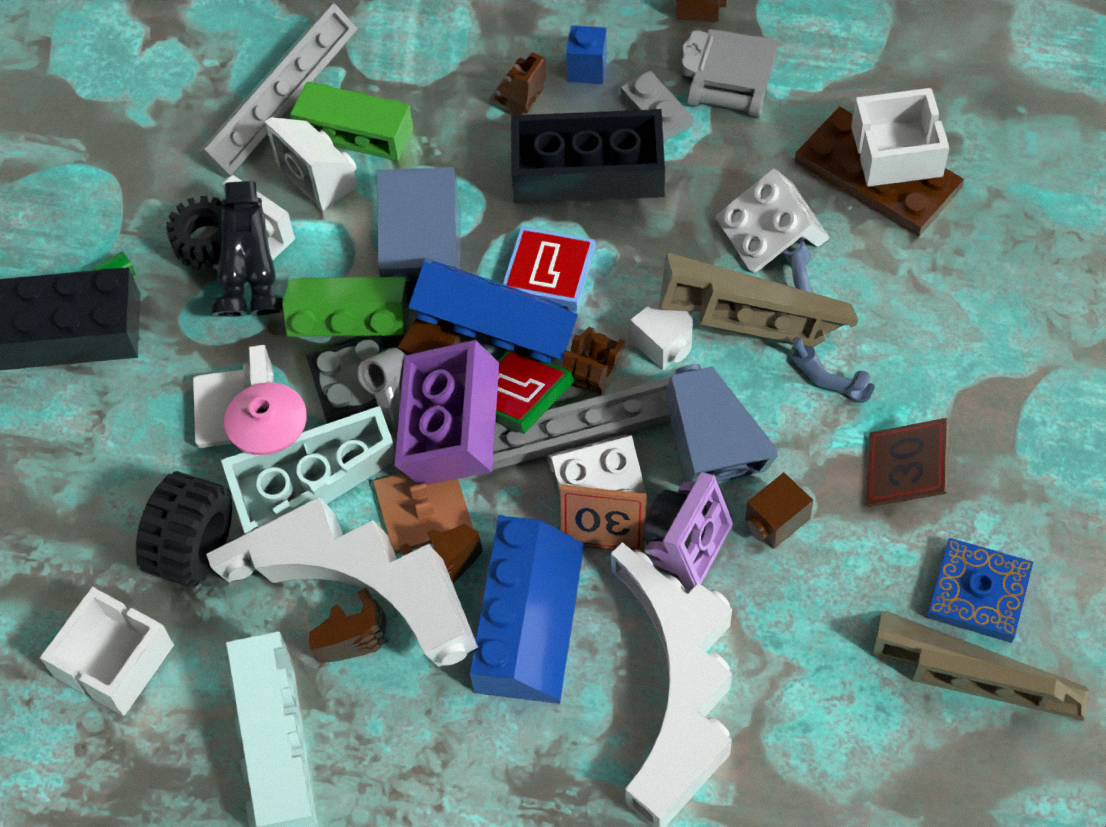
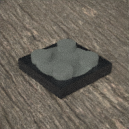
M368 336L306 355L327 424L378 407L374 394L367 392L361 386L357 371L362 361L387 350L383 336Z

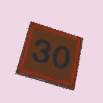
M947 418L870 432L866 505L868 507L947 494L949 420Z

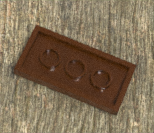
M839 106L797 150L795 162L915 235L920 236L962 189L964 178L945 168L943 177L867 187L860 161L861 153H858L851 128L853 114Z

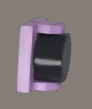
M701 472L696 482H682L678 492L672 490L662 491L653 501L645 523L644 539L647 544L645 552L651 555L650 560L663 570L678 574L683 586L689 589H693L698 582L700 584L703 582L733 525L714 475Z

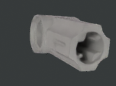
M397 348L387 349L362 361L357 371L361 386L367 392L374 394L390 434L397 433L404 356H406Z

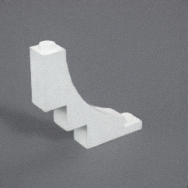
M319 497L207 553L211 569L229 583L250 576L253 570L256 569L272 583L293 579H322L354 585L361 589L366 588L368 592L387 601L399 611L414 632L423 653L438 667L456 664L462 661L468 652L478 648L445 563L429 544L397 559L388 535L373 520L343 535L335 512Z

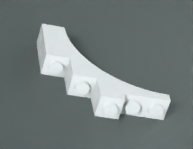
M622 542L611 553V572L629 588L652 620L662 644L669 676L668 704L661 731L641 770L625 788V801L632 810L652 827H666L730 756L732 739L729 738V731L717 719L713 717L706 719L705 716L727 694L731 687L732 673L730 672L729 665L718 654L714 652L708 654L707 651L730 627L732 608H730L728 600L715 589L709 591L699 582L686 594L684 586L671 575L665 577L653 567L652 561L645 553L638 549L633 551Z

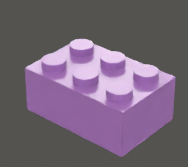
M476 340L404 356L394 466L417 484L426 482L427 485L492 472L499 362Z

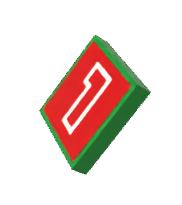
M508 350L498 360L499 373L495 422L525 434L574 382L571 371L532 358L520 351Z

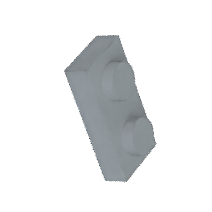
M651 71L620 87L621 97L632 110L662 109L664 142L693 126V116Z

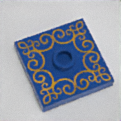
M949 538L927 618L1012 643L1015 638L1033 561Z

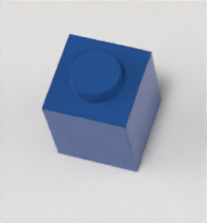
M570 25L566 50L568 82L604 83L607 62L606 27Z

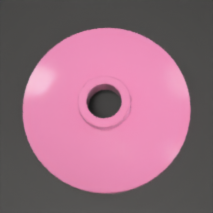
M272 382L260 383L246 388L234 397L225 412L224 428L230 442L239 450L252 455H270L288 448L300 437L306 425L307 411L301 396L289 386ZM268 409L265 413L258 414V412Z

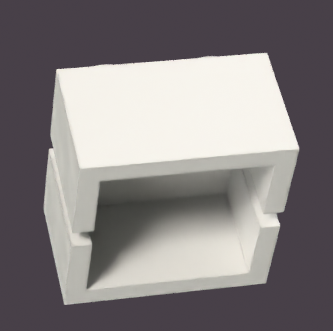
M932 88L856 97L851 128L858 153H861L860 161L867 187L943 177L950 147L942 121H938L940 114Z
M92 587L41 655L40 659L54 678L84 695L88 692L93 700L125 716L174 644L163 624L133 608H130L128 611L124 603Z

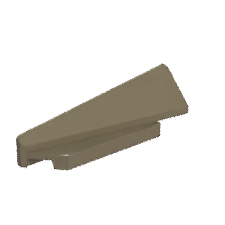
M667 253L659 304L660 309L700 312L698 317L701 325L792 343L795 337H799L802 339L803 345L812 347L826 341V334L843 325H849L851 328L857 325L858 318L850 303L677 254Z

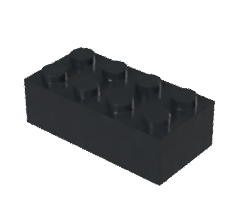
M662 109L511 115V178L514 203L665 197Z
M130 268L0 279V370L138 358L140 291Z

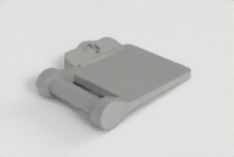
M714 29L709 30L708 33L700 30L692 31L690 39L683 44L681 53V73L684 76L694 78L687 105L698 107L700 103L749 111V116L760 117L778 50V41ZM707 85L753 93V97L704 89L703 87Z

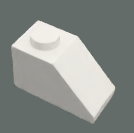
M659 297L630 319L631 342L659 368L664 370L673 362H681L691 351L693 311L660 309Z

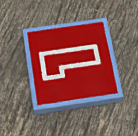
M521 226L503 284L578 310L596 248L595 240Z

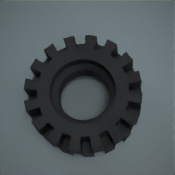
M200 196V202L196 203L193 197L187 199L189 206L185 207L182 203L176 206L179 214L170 213L169 219L171 222H166L167 236L178 260L181 259L185 266L188 267L192 263L194 269L200 270L201 264L205 263L207 270L213 269L212 262H219L221 202L219 198L213 197L210 203L207 196ZM214 226L218 228L208 238L200 240L190 238L191 234L201 227Z

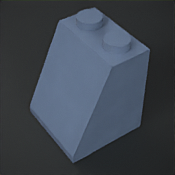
M455 167L377 170L378 269L380 277H406L408 291L415 289L426 258L460 269L461 209Z
M690 364L676 369V374L671 375L664 396L685 482H696L701 472L714 475L716 481L720 482L766 472L778 456L775 445L713 367L701 369L700 364Z

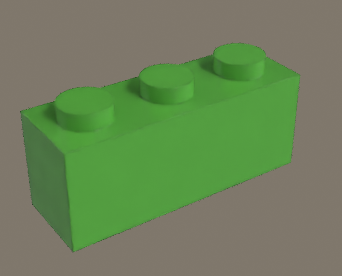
M306 81L290 114L292 120L307 121L317 131L323 130L330 137L334 147L399 161L413 130L409 104L394 99L387 100L370 96L363 92H352L335 88L328 84H317Z
M406 277L289 278L282 303L287 336L405 335L409 314Z

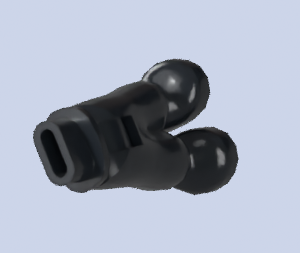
M256 182L225 183L226 199L221 201L220 254L217 269V280L224 289V295L215 299L211 304V315L217 317L247 316V305L244 296V285L246 282L251 286V315L263 316L284 312L283 298L273 294L271 291V286L276 279V272L268 243L262 199L257 197Z

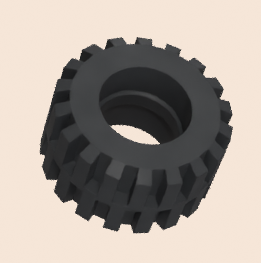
M179 471L168 474L152 493L140 519L135 552L136 562L140 566V570L190 588L198 586L212 571L207 553L225 545L228 538L232 519V499L229 489Z

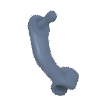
M799 238L797 240L800 245L798 249L792 252L785 249L783 253L791 265L795 288L813 293L806 269V264L810 261L811 254L803 239Z
M795 337L792 340L793 346L797 349L793 354V361L817 386L846 393L852 400L859 403L867 402L871 398L875 386L873 383H868L870 380L868 372L857 371L853 379L835 376L825 370L812 346H804L802 339L799 337Z

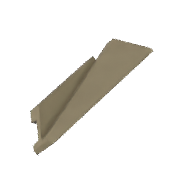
M888 611L881 612L872 655L916 665L913 681L1084 721L1089 693L1087 687Z

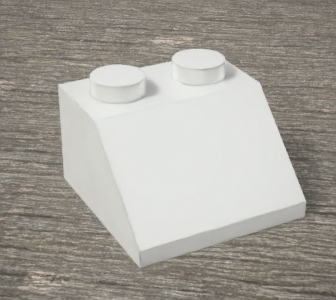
M271 117L265 121L278 169L322 212L358 187L354 173L357 168L353 159L344 151L340 153L323 130L317 131L309 122L302 120Z

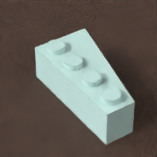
M380 406L302 432L292 445L280 452L270 455H252L243 452L225 458L221 462L244 533L247 534L318 497L326 504L330 503L395 462V449Z
M280 631L226 642L232 675L230 677L231 692L238 712V717H235L236 732L239 742L243 743L245 758L240 759L241 772L245 785H250L252 800L246 801L250 827H318L295 668Z

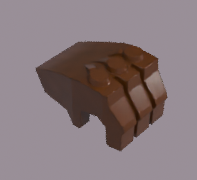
M531 52L527 59L519 57L489 100L503 111L513 115L527 114L532 107L531 105L538 98L537 95H540L545 88L543 84L546 81V58Z
M588 327L580 336H574L571 351H565L561 368L571 371L573 379L576 380V385L585 389L590 385V391L602 395L613 380L617 365L625 348V340L619 339L617 342L604 334L595 333L594 328Z
M466 524L443 533L434 529L428 532L429 539L433 545L432 548L443 559L452 583H455L483 552L478 531ZM408 543L399 547L402 557L413 552Z
M366 588L358 591V595L364 605L361 613L346 617L340 606L335 605L331 608L330 617L309 632V648L320 663L340 661L373 653L388 642L385 636L386 614Z

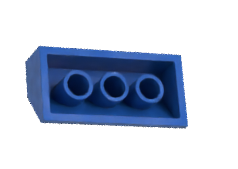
M428 258L424 260L408 307L416 310L415 318L432 324H437L439 318L454 323L452 330L458 333L476 337L478 331L493 336L492 344L509 350H514L515 344L531 349L530 357L547 363H551L553 357L563 360L578 317V313L574 308Z
M498 515L476 637L478 648L474 649L470 670L475 694L561 703L584 543L542 520Z

